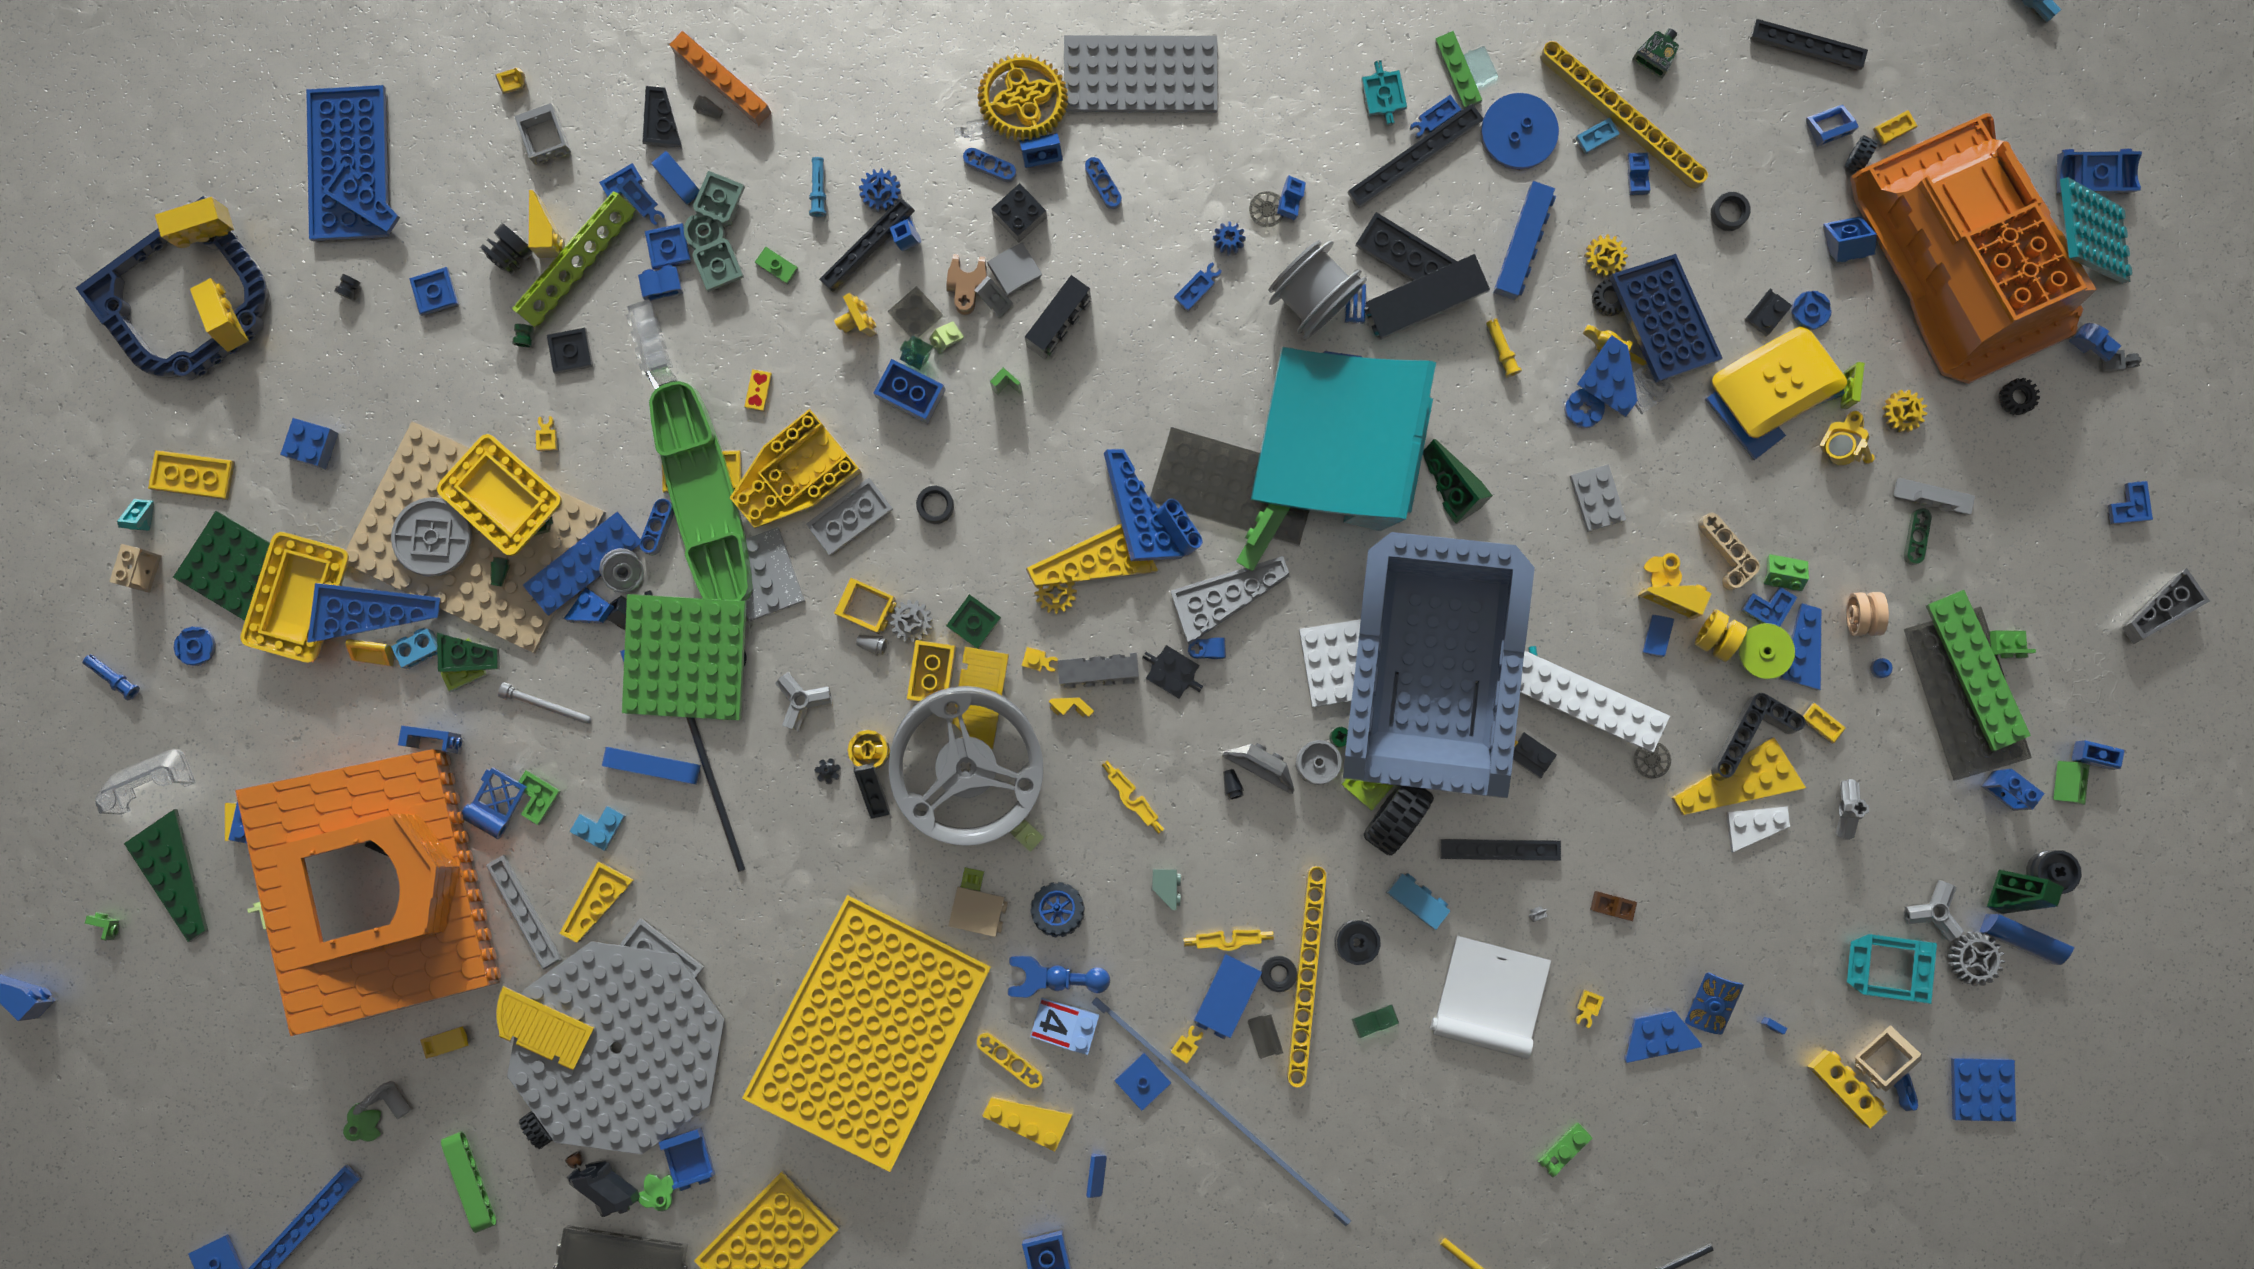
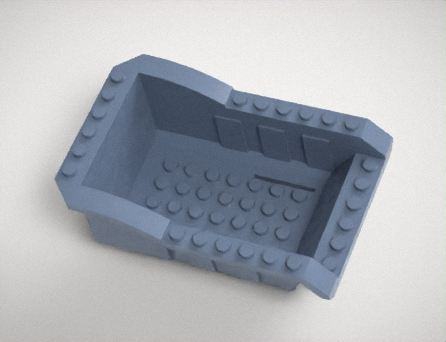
M1391 532L1368 550L1345 752L1344 779L1508 798L1535 568L1516 545Z

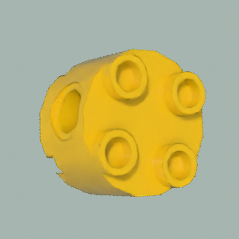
M864 730L859 731L851 738L848 745V755L854 765L861 766L874 763L875 769H879L886 764L890 748L884 736L876 731Z

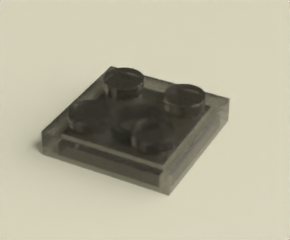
M917 286L888 310V314L913 341L919 338L943 316Z

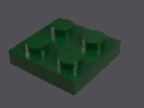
M969 594L946 627L979 649L1001 617Z

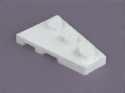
M1788 807L1726 812L1731 852H1735L1790 827Z

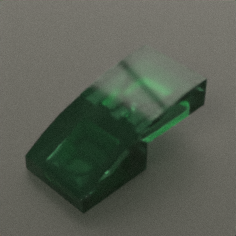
M1392 1004L1352 1018L1359 1038L1399 1024Z

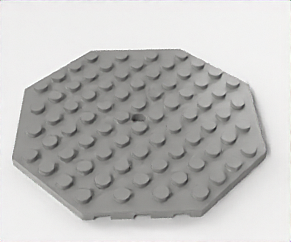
M591 941L522 991V995L594 1027L574 1070L558 1064L560 1059L558 1056H554V1059L551 1061L516 1045L518 1038L514 1037L507 1077L555 1143L642 1155L710 1105L724 1017L678 954ZM619 1042L622 1045V1051L619 1053L612 1052V1043Z

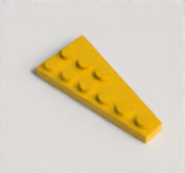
M1771 737L1745 753L1731 777L1719 781L1710 774L1675 795L1672 799L1681 814L1685 815L1800 790L1806 787L1775 737ZM1724 767L1720 768L1721 773L1726 775V769Z

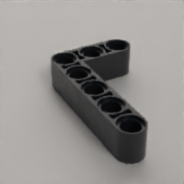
M1758 693L1750 697L1711 768L1713 778L1721 781L1735 773L1762 720L1787 734H1793L1805 727V718L1765 693ZM1756 699L1761 702V707L1757 706ZM1773 709L1779 713V717L1774 716ZM1747 716L1752 718V724L1747 721ZM1791 720L1795 721L1796 728L1791 725ZM1738 732L1743 734V741L1738 738ZM1729 749L1734 751L1735 758L1730 756ZM1720 766L1726 769V775L1721 773Z

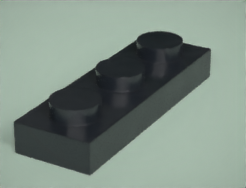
M874 763L854 767V774L870 819L890 815V809Z

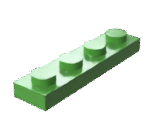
M1454 31L1437 37L1435 39L1463 108L1465 109L1471 104L1481 103L1482 97Z

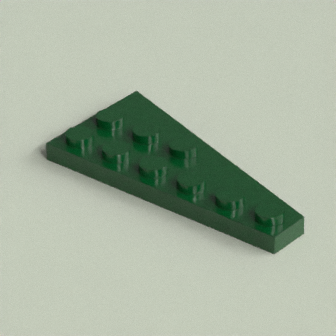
M173 809L126 841L124 845L187 942H192L207 932L208 928L203 908L200 907L198 888L195 887L194 872L189 852L182 836L184 833L182 826L179 824L178 809Z

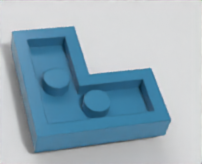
M606 806L597 823L579 814L570 832L606 851L625 815L609 806Z

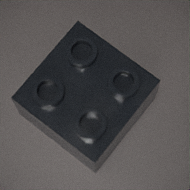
M1020 183L991 208L993 217L1018 243L1047 218L1046 210Z

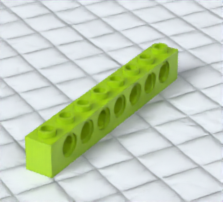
M613 191L512 309L533 327L540 325L545 319V314L557 306L558 299L569 292L570 285L582 277L583 270L595 262L596 255L607 248L608 241L620 233L621 226L632 219L636 209L622 196ZM616 212V219L614 221H611V213ZM603 226L604 233L598 236L597 230ZM591 241V248L589 250H585L584 246L586 242ZM578 256V263L572 265L573 257ZM566 271V277L559 279L560 272ZM553 285V292L551 294H547V287ZM540 300L541 306L534 309L535 301Z

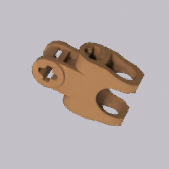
M953 254L947 273L946 291L955 292L956 310L961 315H969L975 309L977 293L974 290L987 277L985 257H979L977 268L967 273L960 269L959 255ZM964 301H967V302H968V303H966L965 306H962V304L964 303Z

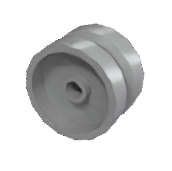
M1316 740L1309 742L1300 749L1296 757L1298 774L1310 784L1321 785L1328 783L1338 775L1341 769L1342 760L1340 752L1328 741ZM1316 759H1322L1323 763L1320 764L1321 766L1316 765Z

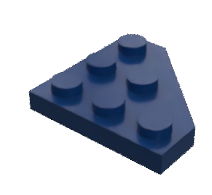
M1611 335L1577 385L1624 417H1627L1638 400L1628 346Z

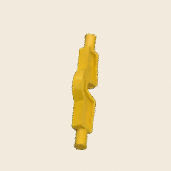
M1108 760L1105 762L1106 765L1103 763L1101 766L1109 774L1108 779L1119 791L1122 803L1128 809L1135 811L1147 826L1151 825L1158 834L1160 830L1163 831L1164 828L1157 821L1158 816L1143 796H1140L1135 801L1129 799V795L1133 793L1136 787L1118 768L1114 769Z
M1233 930L1232 942L1227 943L1224 932L1217 931L1197 934L1196 938H1183V941H1191V943H1184V947L1196 946L1198 949L1217 947L1221 950L1231 951L1238 949L1242 945L1261 944L1262 940H1274V936L1266 937V935L1274 934L1273 931Z

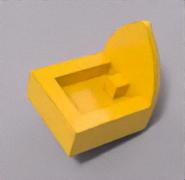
M519 68L495 75L502 94L520 90L525 85V74Z

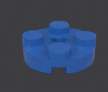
M1579 389L1569 396L1565 403L1564 411L1566 418L1575 424L1576 427L1590 428L1602 419L1605 412V404L1584 389ZM1583 404H1586L1590 408L1589 410H1587V413H1584L1583 410H1580V407L1583 406Z

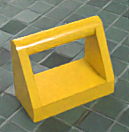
M353 639L346 640V648L352 661L393 667L395 654L391 645Z

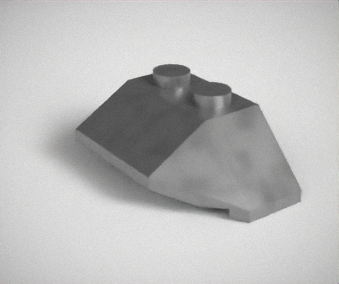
M1258 743L1255 745L1249 744L1223 753L1222 757L1282 790L1293 794L1294 786L1287 763L1283 761L1284 757L1279 754L1273 753L1271 755L1267 753V748Z

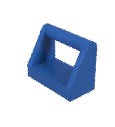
M1843 104L1806 118L1807 125L1817 147L1853 134L1859 128L1856 120ZM1840 114L1844 125L1823 132L1816 122Z

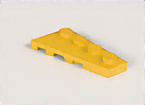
M597 862L559 934L576 943L580 942L632 884L634 879L601 862Z
M991 1097L982 1117L1055 1152L1072 1114Z

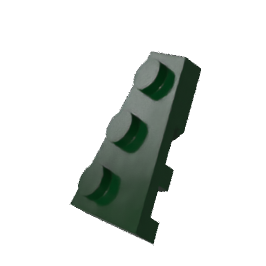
M437 633L438 672L500 669L499 649Z

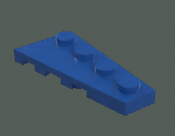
M343 160L323 190L324 194L389 234L400 219L390 206L345 160Z
M1803 603L1800 604L1791 636L1795 647V657L1788 671L1781 675V680L1821 690L1822 609Z

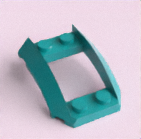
M1868 934L1851 941L1847 982L1863 995L1931 1004L1937 943ZM1872 945L1915 950L1911 991L1868 985Z

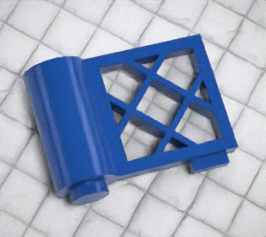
M491 768L490 770L486 769L481 778L484 781L473 802L464 807L462 815L463 820L499 839L506 831L508 822L527 786L499 770ZM494 774L500 777L502 786L493 788L491 779ZM514 785L520 790L516 797L510 798L507 787ZM503 788L506 799L497 802L494 790ZM490 792L493 803L486 805L480 799L484 793ZM507 801L509 810L504 815L500 813L498 804Z

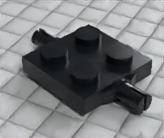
M1167 645L1157 657L1147 651L1145 652V655L1148 657L1143 655L1142 659L1152 664L1151 670L1146 677L1147 680L1178 699L1181 698L1184 691L1189 687L1200 693L1203 685L1194 680L1195 673L1200 666L1199 664Z

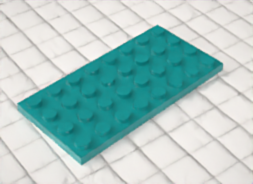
M2069 177L2060 179L2069 259L2122 284L2131 282L2132 267L2128 264L2130 249L2126 245L2125 239L2128 237V232L2123 223V219L2126 217L2124 208Z

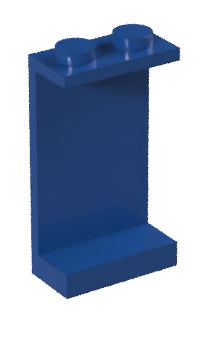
M1224 954L1221 960L1222 963L1197 1015L1194 1017V1021L1197 1022L1196 1026L1207 1030L1209 1027L1215 1030L1214 1035L1225 1039L1226 1036L1231 1038L1262 973L1227 954Z

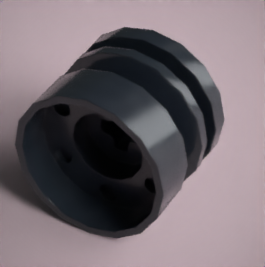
M501 223L494 231V234L499 239L496 243L488 238L487 242L493 247L489 249L482 244L480 248L486 257L499 269L513 275L515 271L509 265L513 263L516 267L520 268L521 266L515 258L519 256L527 260L533 251L525 241L505 224Z

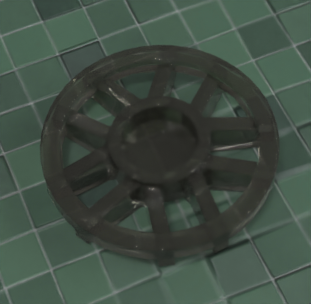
M1264 191L1254 196L1250 202L1249 213L1255 224L1269 228L1276 226L1282 221L1284 216L1275 211L1279 205H1274L1277 199L1280 201L1278 194ZM1267 195L1266 201L1260 197ZM1269 196L1275 197L1273 202L1268 201ZM1256 199L1262 203L1260 206L1254 203ZM1254 206L1258 210L1252 212V207ZM1260 213L1261 216L1256 219L1254 215ZM1274 215L1280 216V218L1276 221ZM1269 217L1272 218L1273 223H1268ZM1265 218V223L1260 222V220Z
M1659 742L1655 752H1646L1638 747L1633 756L1636 771L1646 778L1655 779L1662 777L1671 766L1670 752ZM1659 747H1661L1665 752L1658 754ZM1639 751L1645 754L1644 758L1638 756ZM1667 755V760L1661 761L1660 756ZM1637 759L1643 761V763L1639 766L1637 763ZM1660 763H1667L1666 768L1663 769ZM1644 765L1648 767L1645 772L1641 770ZM1655 767H1658L1662 773L1657 775ZM1650 769L1652 770L1653 775L1647 774L1650 771Z

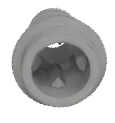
M859 635L856 645L875 655H883L887 647V639H883V636Z

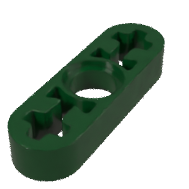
M1925 508L1915 510L1911 514L1904 552V559L1910 565L1919 564L1925 558L1932 520L1930 511ZM1922 513V517H1924L1925 520L1921 521L1920 523V518H1917V516ZM1915 531L1922 534L1923 539L1921 542L1914 540L1913 534ZM1915 552V554L1918 555L1919 558L1913 560L1914 557L1911 556V553Z

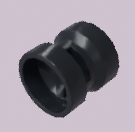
M342 274L341 282L336 286L334 292L353 300L355 296L354 291L359 288L361 282Z

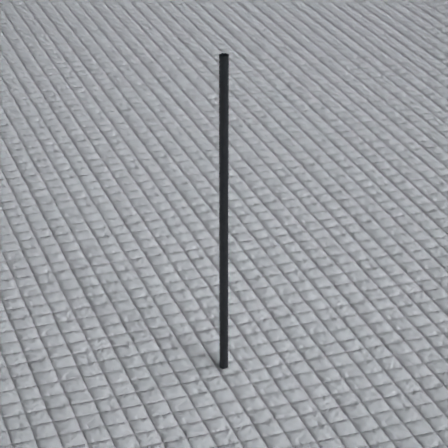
M649 590L644 592V595L653 596V593ZM686 717L738 872L744 871L746 869L695 718Z

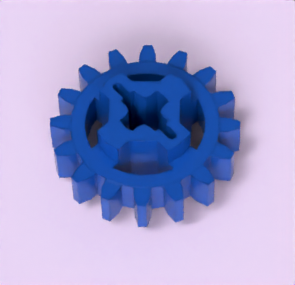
M883 168L880 169L879 173L873 169L872 175L866 173L867 179L861 178L863 185L859 186V190L862 191L859 195L861 198H864L863 203L865 205L869 204L871 210L875 206L878 212H880L881 207H884L885 211H887L888 205L892 207L894 205L893 201L899 200L897 195L901 194V189H898L901 185L899 181L896 182V175L891 177L890 170L885 174ZM885 179L888 180L892 184V186L886 184ZM881 184H882L883 189H881V191L879 192V195H878V192H877V191H879V189H880V187H881ZM868 194L873 195L875 200L871 199Z

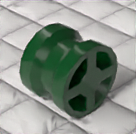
M1337 727L1332 730L1329 735L1330 743L1337 748L1345 746L1348 730L1344 727Z

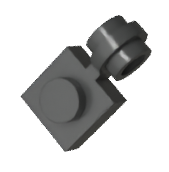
M2118 350L2109 361L2105 362L2102 359L2103 371H2123L2126 369V364L2128 368L2139 367L2142 359L2138 353L2128 354L2125 357V350Z

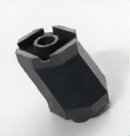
M605 1160L588 1163L585 1165L586 1169L582 1171L580 1168L575 1169L567 1176L569 1185L592 1201L601 1217H606L615 1212L619 1214L625 1213L640 1198L638 1190L613 1172L610 1163Z

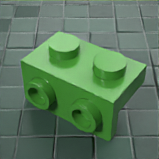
M1769 554L1764 584L1803 591L1809 580L1808 561Z

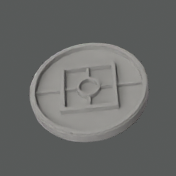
M432 497L419 499L406 506L397 516L391 533L392 548L399 562L408 570L423 576H441L456 569L467 557L472 544L471 525L467 519L444 499Z

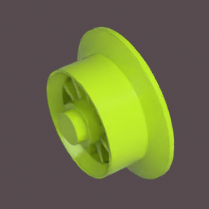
M1769 623L1758 624L1746 631L1742 644L1739 647V657L1749 673L1759 678L1772 679L1783 675L1791 667L1795 657V647L1790 635L1783 628Z

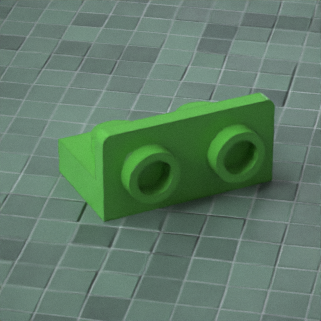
M1990 631L1991 649L1993 654L2000 655L2001 659L2013 658V655H2016L2017 659L2029 658L2028 654L2036 653V649H2027L2026 631Z

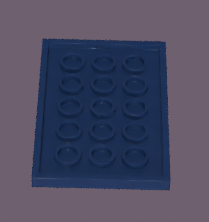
M1677 254L1613 273L1609 276L1655 383L1723 359Z

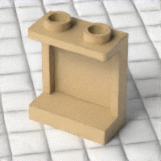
M957 887L948 926L996 937L997 933L1001 934L1003 922L1000 921L1001 914L1006 913L1008 902L1005 901L1003 896Z

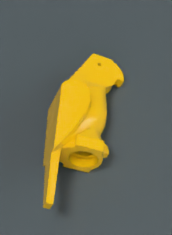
M1586 325L1582 334L1594 342L1598 352L1601 351L1612 335L1628 346L1632 362L1646 366L1645 360L1630 352L1633 344L1632 341L1626 342L1612 331H1600L1594 326Z

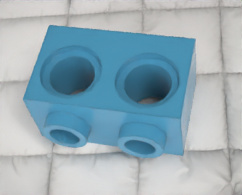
M418 629L414 632L415 635L409 638L403 637L396 641L397 644L391 646L401 668L410 669L437 655V637L433 630ZM428 638L429 644L423 648L422 641ZM407 647H410L411 653L406 657L404 651Z

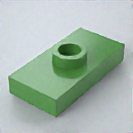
M766 246L755 261L756 265L787 285L798 270L797 266Z

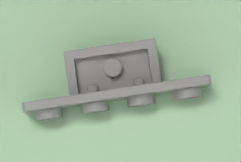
M1903 478L1896 480L1893 495L1896 498L1920 503L1922 506H1934L1942 511H1955L1967 515L1972 513L1975 499L1974 495Z

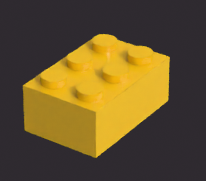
M213 197L155 214L161 237L177 248H187L192 243L206 242L211 237L224 236L234 230L228 208Z
M915 640L907 693L908 701L920 702L937 691L951 688L956 646Z

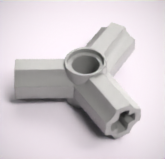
M789 672L780 677L775 683L791 702L782 726L790 729L800 730L807 708L832 704L829 687L804 691ZM800 695H804L806 699L802 706H798L796 703Z
M1854 779L1842 781L1840 784V818L1836 834L1846 840L1855 837L1859 819H1862L1866 813H1869V805L1866 804L1865 800L1860 799L1859 783Z
M1938 881L1929 904L1905 907L1904 917L1907 924L1933 921L1948 941L1958 938L1962 935L1963 929L1949 911L1957 887L1943 881ZM1936 907H1938L1940 910V914L1938 917H1936L1934 914V909Z

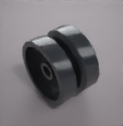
M2063 850L2040 851L2030 858L2026 867V875L2047 879L2064 887L2062 894L2073 891L2079 885L2082 877L2081 866L2078 860L2071 853Z
M1350 920L1342 924L1336 931L1334 947L1337 954L1344 961L1354 965H1365L1373 961L1378 955L1381 947L1380 936L1370 923L1361 920ZM1355 938L1360 940L1358 946H1354L1355 942L1353 940Z

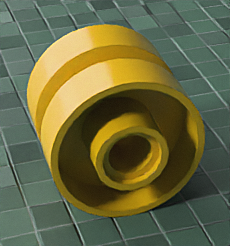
M1716 609L1702 625L1694 644L1706 652L1713 648L1712 655L1726 662L1742 644L1747 626L1736 620L1728 624L1729 616Z

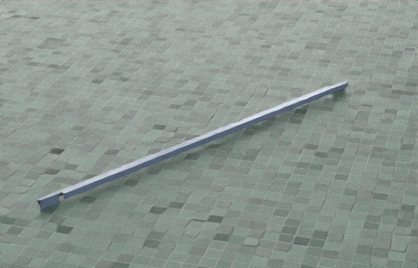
M1096 997L1092 1001V1004L1102 1013L1107 1012L1189 1086L1246 1134L1247 1137L1312 1192L1313 1195L1335 1213L1333 1216L1342 1224L1347 1226L1351 1222L1329 1200L1099 998Z

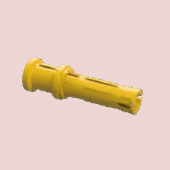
M1493 319V322L1492 320L1488 321L1486 326L1500 355L1498 360L1505 369V377H1512L1520 373L1522 369L1517 365L1514 358L1516 356L1515 353L1510 351L1498 319Z

